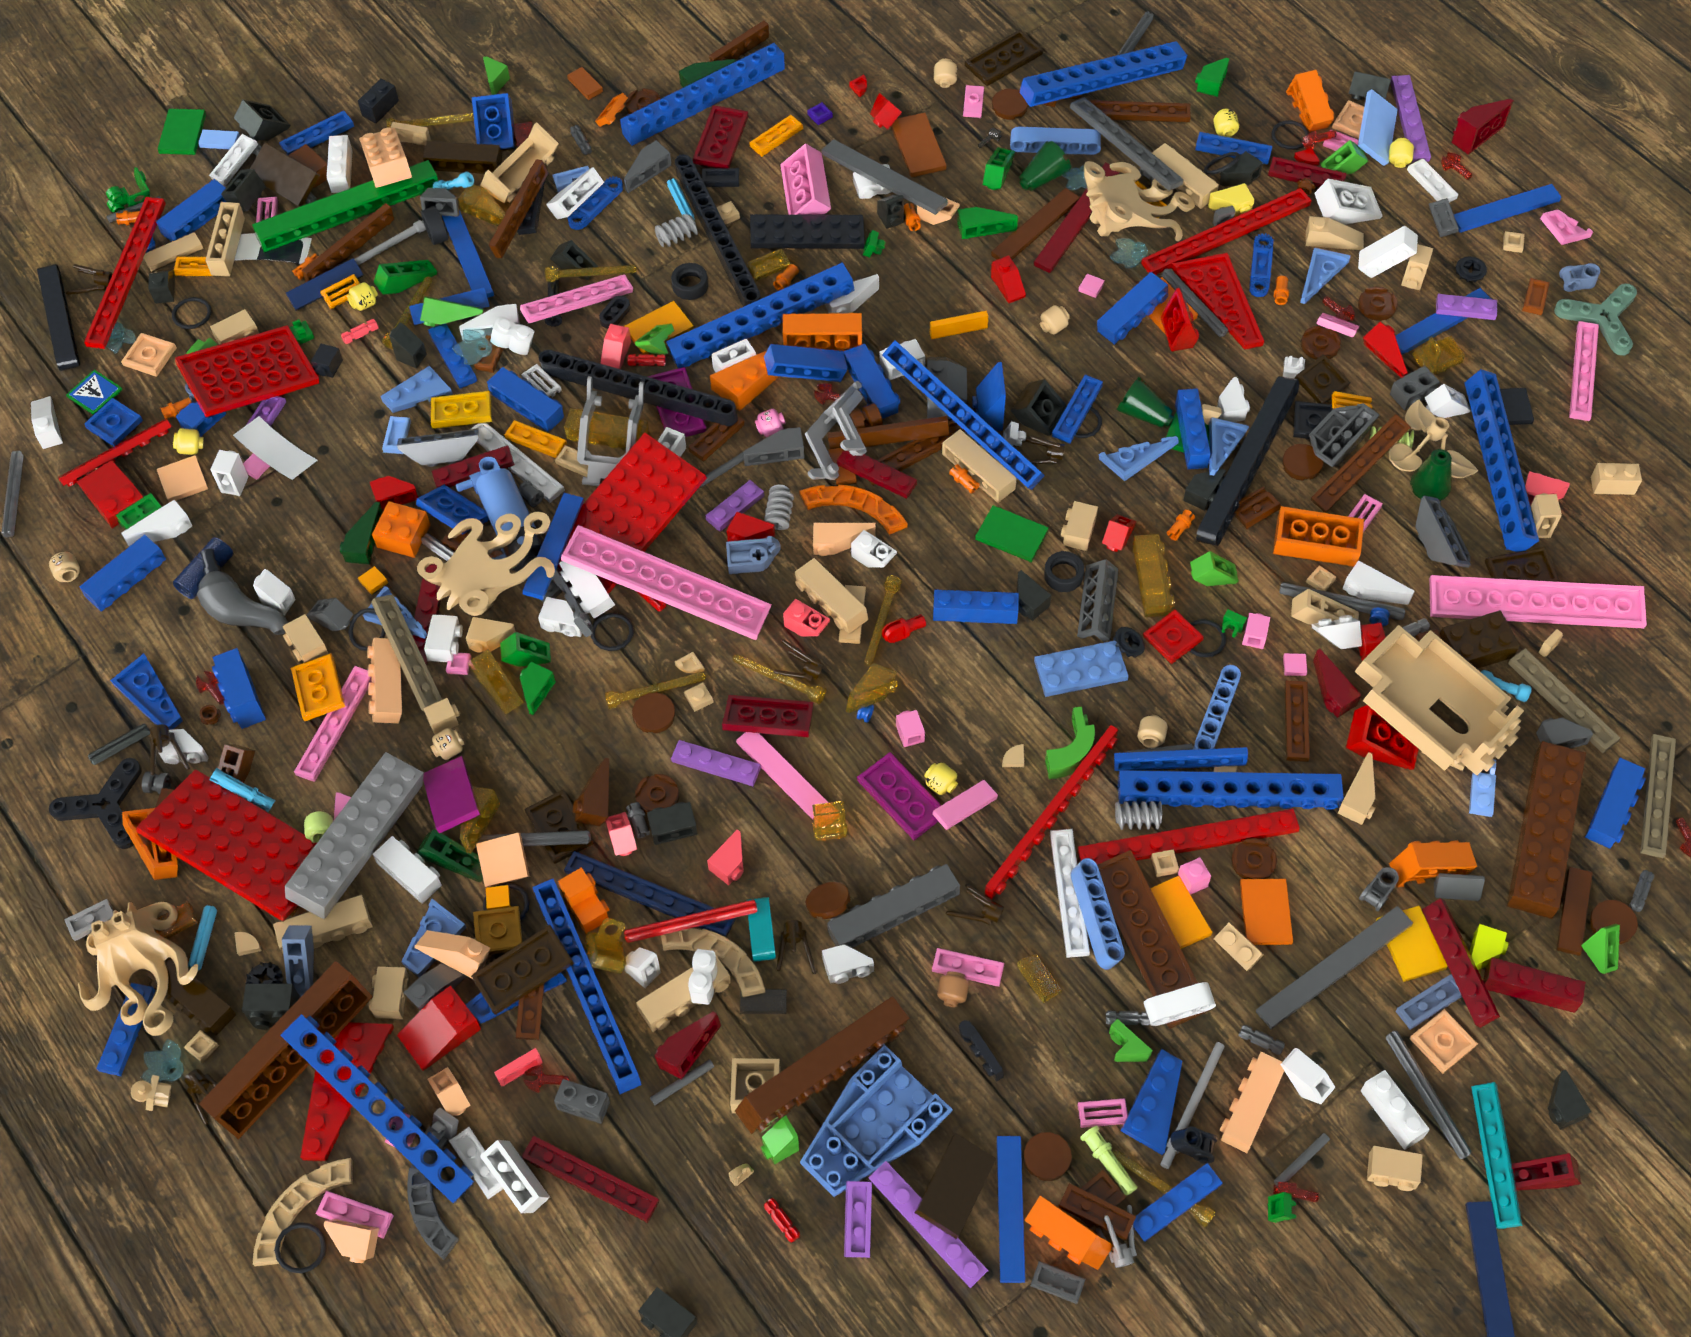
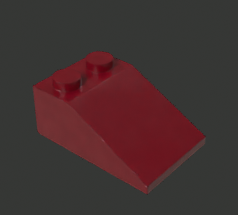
M1510 98L1474 106L1466 112H1462L1457 118L1458 124L1453 131L1454 136L1451 143L1469 155L1504 128L1514 100Z

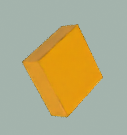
M375 566L358 577L359 582L371 595L388 583L384 575Z
M508 885L486 888L487 910L511 907Z

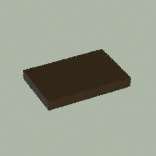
M1546 547L1485 559L1490 576L1494 579L1560 582Z
M564 789L524 809L536 833L587 831L583 823L575 822L573 805ZM591 838L588 844L544 845L553 863L556 864L572 856L574 851L579 852L593 845L594 842Z

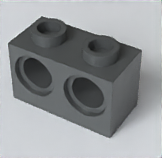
M1423 366L1395 381L1390 395L1405 411L1417 400H1425L1424 397L1438 388L1440 381L1426 366Z
M565 1079L562 1080L554 1100L557 1110L602 1124L610 1104L607 1093Z

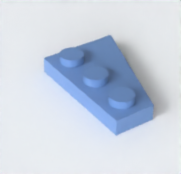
M428 366L383 394L381 399L391 412L395 413L414 407L417 403L425 400L430 402L432 397L453 395V393L439 375Z
M431 899L428 905L429 909L425 917L423 916L416 936L412 938L401 961L406 968L418 977H421L436 961L433 957L415 948L416 943L424 933L429 930L460 935L466 929V925L433 899Z

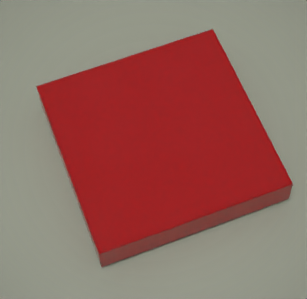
M1176 609L1143 633V637L1170 664H1173L1204 640V636Z

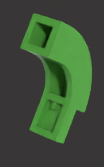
M1075 707L1072 711L1071 719L1075 733L1074 741L1064 748L1046 750L1045 763L1049 779L1062 778L1073 774L1093 748L1095 727L1094 725H1088V718L1086 714L1083 715L1082 707Z

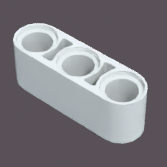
M1207 982L1194 984L1144 1001L1151 1026L1166 1024L1206 1012L1216 1006L1209 983Z

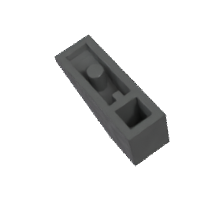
M657 140L640 151L626 174L624 183L627 193H630L672 166L670 152Z
M801 428L779 430L743 451L744 465L751 466L804 459Z
M441 963L419 977L403 993L421 1010L432 998L449 986H452L454 989L467 976Z

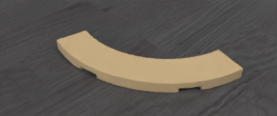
M694 928L661 935L663 951L691 950L696 952L697 949L714 951L720 962L736 979L743 997L765 993L763 980L757 967L749 959L745 951L728 938L707 929L699 930Z
M351 1158L337 1160L320 1166L319 1169L300 1177L280 1195L267 1213L266 1220L260 1233H258L253 1253L254 1266L279 1264L274 1251L276 1240L280 1233L291 1225L299 1212L324 1192L343 1185L353 1184V1160ZM284 1238L282 1239L280 1244V1252Z

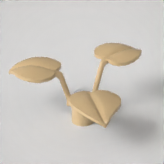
M1417 400L1409 407L1405 415V421L1411 426L1412 430L1427 432L1426 438L1414 451L1409 446L1401 443L1395 444L1389 450V459L1392 464L1406 472L1415 471L1420 467L1422 459L1416 454L1429 439L1432 441L1442 439L1441 449L1445 450L1446 438L1448 437V434H1446L1449 428L1448 421L1442 417H1435L1424 407L1420 400ZM1448 450L1452 458V477L1464 478L1478 471L1463 455L1456 451Z

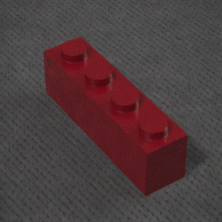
M1493 957L1485 967L1483 982L1489 991L1573 1013L1583 1003L1586 983L1581 980Z

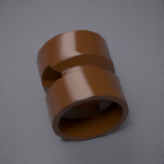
M875 403L863 406L862 410H852L849 414L856 429L883 425L880 411Z

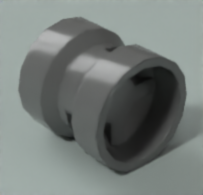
M146 771L142 779L143 792H158L160 794L162 788L171 789V775L169 773H161L160 775L155 773L151 775L150 771Z

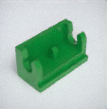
M150 493L116 514V517L121 527L127 530L162 506Z

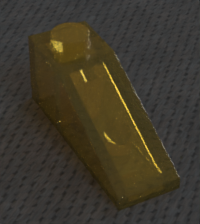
M473 184V186L466 188L458 197L462 212L493 225L499 226L506 214L487 190L481 186Z
M489 649L467 663L479 682L505 715L524 703Z
M873 663L849 694L846 712L851 713L885 700L889 693H893L898 683L895 680L897 672Z
M472 786L480 815L460 824V840L469 854L472 853L500 806L494 789Z

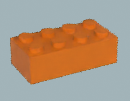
M862 313L783 314V345L846 351L862 345Z
M1281 506L1277 518L1273 554L1354 567L1361 555L1364 519Z

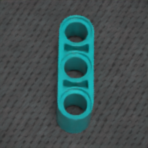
M769 897L747 899L746 901L755 900L757 904V912L748 915L753 962L776 959Z

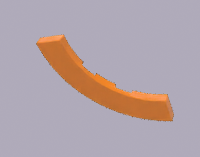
M819 485L799 491L808 510L828 505L855 508L875 518L886 529L888 534L895 533L908 526L904 517L893 505H889L882 497L862 488L848 485L827 487Z

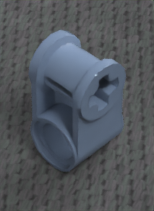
M1593 263L1562 268L1559 276L1564 281V290L1572 292L1595 287L1600 274V268Z

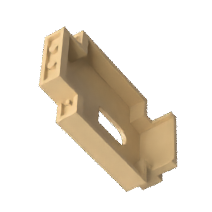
M1398 625L1355 670L1360 677L1373 687L1363 701L1444 771L1450 765L1455 767L1460 761L1475 775H1478L1482 770L1487 772L1496 763L1492 759L1494 757L1499 759L1507 751L1504 746L1508 745L1510 747L1518 738L1515 735L1521 728L1518 726L1521 722L1518 717L1524 710L1517 705L1508 716L1504 713L1509 708L1506 704L1511 700V697L1431 630L1420 641H1417ZM1439 699L1467 723L1468 733H1457L1429 708Z

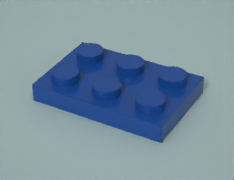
M446 485L430 491L417 498L416 501L418 507L452 529L465 519H478L482 524L489 521V517L484 509ZM472 529L466 530L462 533V535L469 532Z

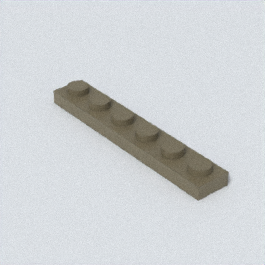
M393 594L374 598L371 603L421 710L424 711L423 708L441 701L442 698Z
M1526 648L1510 659L1508 664L1567 720L1592 731L1593 736L1590 742L1600 752L1605 753L1619 742L1620 737Z
M1653 734L1650 744L1640 853L1664 858L1667 847L1676 739Z

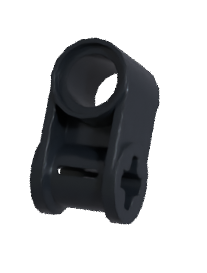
M1196 1127L1180 1129L1171 1134L1170 1142L1177 1152L1193 1157L1200 1162H1214V1143L1218 1140L1216 1135L1204 1132Z

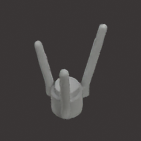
M1128 1205L1127 1212L1132 1214V1206ZM1106 1215L1104 1219L1114 1245L1109 1252L1111 1263L1115 1264V1268L1135 1263L1133 1257L1137 1256L1134 1244L1133 1225L1128 1234L1129 1248H1127L1126 1244L1119 1245L1110 1218ZM1099 1227L1096 1228L1097 1234L1107 1240Z

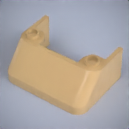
M536 122L529 137L493 173L489 170L486 171L479 188L484 193L503 203L507 201L509 203L512 202L535 160H543L544 164L548 166L554 160L553 154L559 143Z

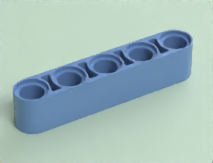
M1015 127L1011 130L1010 147L1015 152L1037 153L1046 141L1048 143L1053 141L1065 154L1094 155L1101 150V134L1095 129Z
M1227 665L1222 669L1193 750H1198L1200 747L1215 749L1240 680L1241 672L1238 667Z
M1085 858L1071 871V880L1096 961L1101 968L1109 970L1124 958V948L1099 868L1094 860Z

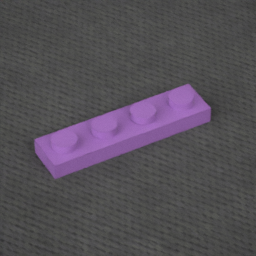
M681 740L678 741L671 757L673 763L749 786H754L761 769L758 763Z

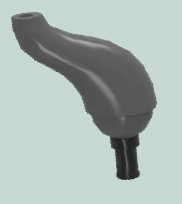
M204 549L200 552L205 567L203 569L205 576L199 583L197 596L202 607L211 617L220 623L231 626H255L268 628L275 635L285 634L283 626L289 622L281 612L248 598L232 577L227 573L221 572L220 566L216 563L213 549Z

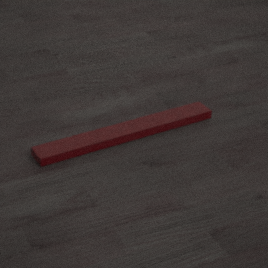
M1106 162L1102 166L1106 177L1121 174V172L1111 170L1110 164ZM1088 188L1035 259V267L1051 273L1092 214V210L1089 207L1090 199L1086 195Z

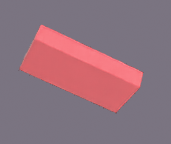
M534 1048L494 1073L502 1087L542 1064V1059L537 1049Z

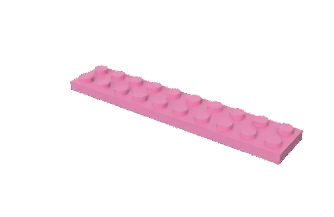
M579 525L561 557V560L754 640L757 639L772 605Z
M1431 575L1429 578L1430 617L1473 619L1501 610L1506 621L1627 628H1645L1647 625L1644 586Z

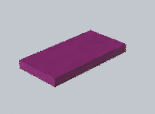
M685 367L647 376L692 389ZM656 406L664 430L668 427L683 433L685 437L706 431L703 419Z
M891 752L857 776V781L913 840H916L939 822L934 817L933 811L942 805Z
M462 756L423 774V781L434 823L439 833L480 815L467 767Z

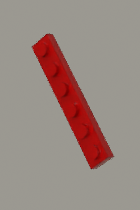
M164 419L57 478L63 486L66 484L68 487L79 481L78 478L85 474L87 476L95 471L97 467L105 465L111 460L115 462L114 458L122 455V457L129 455L133 452L132 448L137 445L143 447L151 442L150 438L156 435L161 437L169 432L168 428L172 426L167 419Z

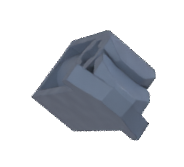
M767 536L765 539L726 542L729 574L764 571L781 550L779 541L772 536Z

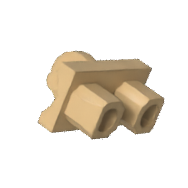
M152 1075L151 1084L146 1081H138L132 1086V1098L138 1102L146 1101V1110L153 1111L154 1105L168 1106L171 1084L159 1083V1076Z

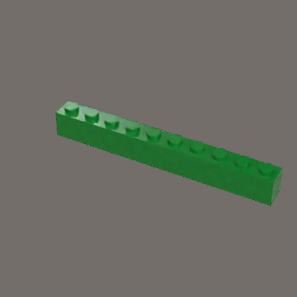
M429 160L409 167L412 175L411 178L376 188L372 180L254 223L252 226L263 252H267L373 213L385 203L392 206L419 196L427 188H433L434 182L438 181L437 174Z

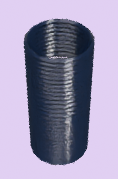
M213 537L202 549L211 548L214 550L216 563L220 566V569L234 554L229 545L216 537ZM200 552L173 581L174 587L189 599H194L197 596L199 583L205 576L203 571L205 567Z

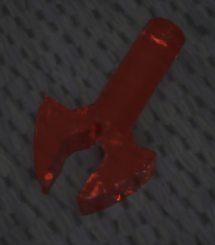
M1335 130L1322 134H1317L1314 131L1303 137L1304 141H1302V144L1306 149L1314 148L1316 143L1335 138L1337 133Z
M1448 152L1446 158L1442 157L1441 164L1445 171L1452 168L1467 180L1472 177V173L1459 164L1461 160L1460 155Z
M1328 296L1323 298L1322 302L1337 314L1335 315L1336 318L1347 322L1350 319L1354 320L1355 313L1351 305L1342 308Z
M830 383L817 385V390L825 393L814 390L815 398L823 405L826 400L835 401L840 396V394L832 392V384Z
M204 671L209 679V683L202 682L197 676L196 686L199 692L202 693L207 690L219 705L224 704V696L215 686L218 679H216L214 673Z
M1679 818L1676 820V824L1686 841L1680 846V850L1691 857V830L1685 819Z
M537 1065L526 1070L525 1074L526 1076H537L538 1078L535 1081L523 1080L529 1089L539 1093L540 1087L543 1084L561 1085L562 1080L569 1081V1077L544 1074L542 1072V1065Z
M1278 1182V1185L1274 1184V1195L1286 1192L1292 1194V1197L1317 1202L1319 1199L1317 1192L1299 1189L1296 1183Z

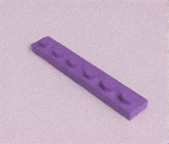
M1410 75L1392 76L1390 82L1404 137L1414 145L1413 161L1411 163L1421 159L1429 162L1431 155Z
M887 1161L868 1177L969 1288L988 1271L959 1238H953L914 1213L921 1198Z

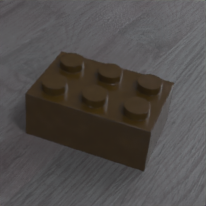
M1501 610L1442 627L1440 632L1441 639L1476 669L1513 658L1520 646Z

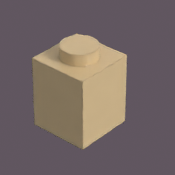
M448 698L423 708L435 735L446 728L451 729L459 725L456 718L460 716L455 704L450 705Z

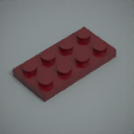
M713 105L693 156V163L714 168H730L749 117L748 111Z
M728 695L722 730L809 737L814 702Z

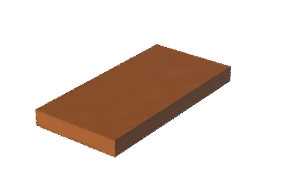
M926 113L897 118L891 125L910 177L946 170L947 165Z

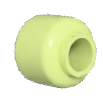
M316 811L306 816L304 820L305 837L313 843H317L333 823L331 815L326 812Z

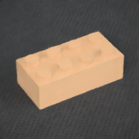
M384 128L381 132L367 133L359 138L376 188L412 177L395 128Z

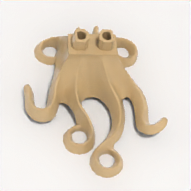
M1091 161L1085 162L1084 177L1088 188L1086 195L1090 199L1089 207L1092 210L1089 218L1094 224H1100L1097 230L1100 236H1109L1111 232H1119L1124 228L1133 226L1149 228L1171 227L1176 234L1175 240L1180 241L1182 239V229L1176 221L1155 217L1165 216L1173 212L1177 206L1184 212L1192 210L1195 207V202L1189 195L1183 192H1176L1169 205L1164 207L1154 206L1147 202L1163 200L1173 193V189L1167 190L1156 179L1153 180L1151 188L1140 189L1135 183L1141 177L1140 171L1135 166L1126 162L1110 164L1111 170L1124 174L1108 177L1105 176V171L1098 164Z
M543 512L529 514L524 520L525 538L521 547L511 556L495 560L490 558L489 555L495 550L509 545L516 538L521 527L519 517L514 514L500 516L495 524L498 535L488 542H480L483 534V524L480 520L474 518L465 519L458 523L448 535L449 538H455L466 530L472 529L453 556L446 563H443L437 557H426L419 562L417 571L428 582L441 586L437 593V600L450 596L447 602L448 610L459 604L465 613L472 616L481 615L492 606V602L497 599L496 597L501 592L524 582L539 566L545 568L547 577H553L555 572L554 564L545 557L534 558L518 572L510 573L528 554L532 546L533 535L543 534L548 530L550 526L549 516ZM535 521H542L540 528H531L532 523ZM505 523H513V527L509 531L501 529ZM429 565H437V569L433 573L426 572V568Z
M129 902L127 913L124 914L122 911L114 910L111 920L106 922L98 920L91 924L92 932L87 938L86 947L90 954L97 955L98 993L92 998L88 987L81 981L78 983L80 997L86 1008L96 1011L106 1006L110 1000L112 986L117 985L129 998L122 1005L120 1011L124 1024L136 1025L143 1020L145 1030L152 1036L161 1035L171 1027L173 1014L161 1006L168 990V971L165 960L168 957L173 959L178 981L182 985L190 983L198 972V964L193 965L188 971L187 957L181 947L154 931V929L166 930L176 922L178 911L174 905L167 902H158L137 910L133 903ZM162 910L169 911L167 919H157L159 912ZM139 969L149 970L156 978L157 992L149 1006L143 996L129 985L131 975ZM137 1003L136 1012L130 1016L128 1014L129 1007ZM163 1014V1021L158 1026H154L153 1019L155 1016Z

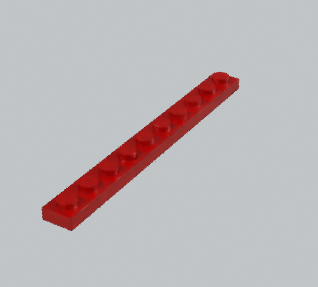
M1299 188L1142 259L1141 264L1148 273L1152 272L1157 275L1165 269L1172 268V263L1190 260L1311 205L1312 200L1302 188Z
M145 198L84 340L86 347L106 348L157 227L156 221L160 219L166 203L164 199Z
M1112 725L1109 726L985 887V895L993 899L996 894L1000 895L1007 885L1005 882L1009 877L1013 878L1017 874L1018 866L1022 860L1024 862L1028 860L1032 853V847L1035 844L1038 846L1045 836L1043 833L1047 828L1051 829L1056 823V816L1060 812H1065L1069 806L1070 798L1072 796L1076 797L1082 788L1081 784L1084 780L1088 781L1092 777L1094 767L1096 765L1100 766L1106 758L1105 753L1108 749L1112 750L1118 742V738H1116L1117 728Z
M1294 809L1079 846L1077 852L1080 862L1085 858H1090L1097 865L1131 850L1136 861L1150 859L1152 853L1173 849L1174 853L1178 854L1240 843L1246 839H1263L1297 833L1300 827Z

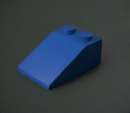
M509 94L472 97L476 143L500 145L501 150L514 148V117L512 100Z
M998 362L976 387V396H972V407L976 408L977 412L975 413L995 431H1003L1006 392L1002 362Z

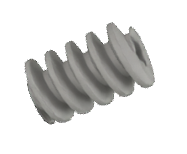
M683 214L682 218L678 216L675 218V221L671 219L668 223L664 222L662 227L660 225L655 226V233L662 247H664V243L670 247V240L677 244V237L684 241V234L691 238V231L698 235L696 223L690 214Z
M774 485L769 489L764 521L774 524L775 530L789 528L794 495L790 493V489L787 486Z
M1133 801L1130 808L1128 802H1124L1121 808L1120 803L1116 802L1115 821L1119 824L1121 830H1123L1125 823L1128 824L1130 830H1132L1134 823L1137 824L1138 830H1141L1143 823L1146 824L1147 830L1150 829L1152 823H1154L1156 829H1159L1162 822V803L1160 801L1158 806H1156L1155 802L1151 801L1148 807L1146 802L1142 801L1139 807L1137 802Z

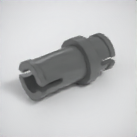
M636 802L626 807L628 811L627 817L632 822L636 838L646 837L644 833L648 836L650 831L644 819L645 812L640 808V803Z

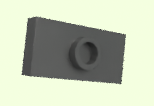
M1448 198L1429 203V209L1439 237L1459 232Z
M1039 1261L1030 1286L1077 1304L1086 1279Z

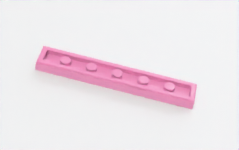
M624 274L520 305V310L527 322L532 323L609 300L616 296L632 293L633 286Z
M1579 321L1577 324L1569 418L1590 421L1599 324Z
M354 666L341 689L346 707L327 713L294 771L296 776L313 782L316 781L368 689L369 682H371V677H368V670Z
M746 732L736 740L737 744L756 763L760 764L761 768L823 830L839 817V812L759 733Z

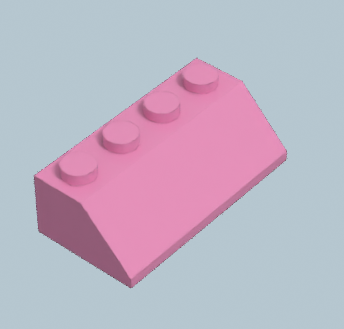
M805 143L780 164L788 215H824L831 209L822 153Z

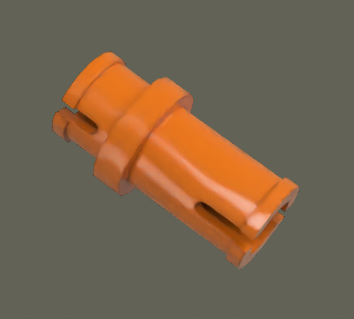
M906 203L904 205L906 225L911 231H913V227L917 231L921 227L920 217L916 214L914 205L910 203L909 207V203Z
M125 210L123 213H116L118 225L126 224L128 226L130 223H135L140 211L128 212V210Z
M316 253L311 257H306L302 264L292 270L299 280L304 277L302 269L317 258Z
M789 264L786 270L776 277V281L773 282L776 290L780 291L791 284V280L799 273L797 266Z
M1281 275L1276 278V289L1273 296L1275 303L1278 305L1286 304L1289 297V290L1287 289L1288 278Z
M188 397L174 404L172 402L168 403V406L160 409L165 419L176 418V415L192 402Z
M956 464L954 466L956 469L952 468L949 474L954 477L956 483H961L971 494L974 493L973 489L977 490L980 484L968 474L965 468L962 469Z
M1185 509L1182 514L1176 517V522L1167 531L1168 536L1172 533L1169 538L1175 541L1178 540L1184 530L1192 525L1191 522L1195 519V515L1191 511Z

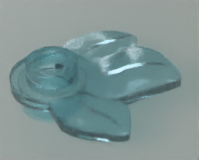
M1084 165L1080 168H1072L1062 175L1069 179L1066 184L1067 189L1076 190L1081 186L1087 188L1084 177Z
M1116 239L1119 250L1111 254L1110 258L1116 263H1124L1125 268H1133L1139 265L1140 260L1147 257L1148 249L1144 243H1135L1132 239Z
M116 322L106 346L116 354L123 343L134 344L136 336L132 330L125 329L121 323Z
M468 329L463 330L465 341L453 346L454 352L464 357V364L467 365L478 363L482 357H487L492 352L490 341L482 338L479 332Z
M168 1039L163 1045L162 1052H145L144 1061L148 1070L142 1074L141 1078L150 1084L152 1075L159 1076V1082L163 1080L171 1082L179 1079L184 1072L183 1063L180 1061V1047ZM175 1067L176 1070L169 1074V1070Z

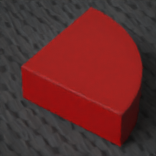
M865 75L849 82V87L859 97L863 96L867 90V78Z
M1312 148L1296 152L1294 158L1300 163L1304 162L1313 166H1318L1320 163Z

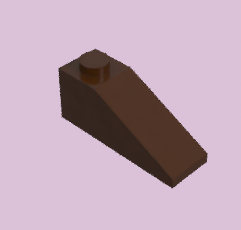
M224 744L218 769L244 783L250 772L256 750L236 744Z
M604 758L596 767L578 799L575 800L573 805L575 822L601 826L608 818L609 758Z

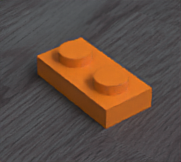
M624 93L613 97L595 122L599 127L605 124L610 125L616 119V113H619L625 107L624 103L628 97Z

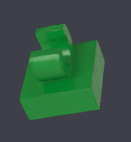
M874 230L870 232L865 242L863 256L870 258L873 252L881 255L886 242L878 239L879 232Z
M298 319L292 322L293 326L289 327L299 345L315 339L306 321L300 322Z
M1227 609L1223 618L1222 633H1225V630L1230 628L1234 630L1232 637L1235 638L1245 628L1247 617Z
M1282 1192L1268 1197V1221L1277 1223L1296 1218V1215L1292 1214V1207L1296 1206V1202L1292 1200V1194Z

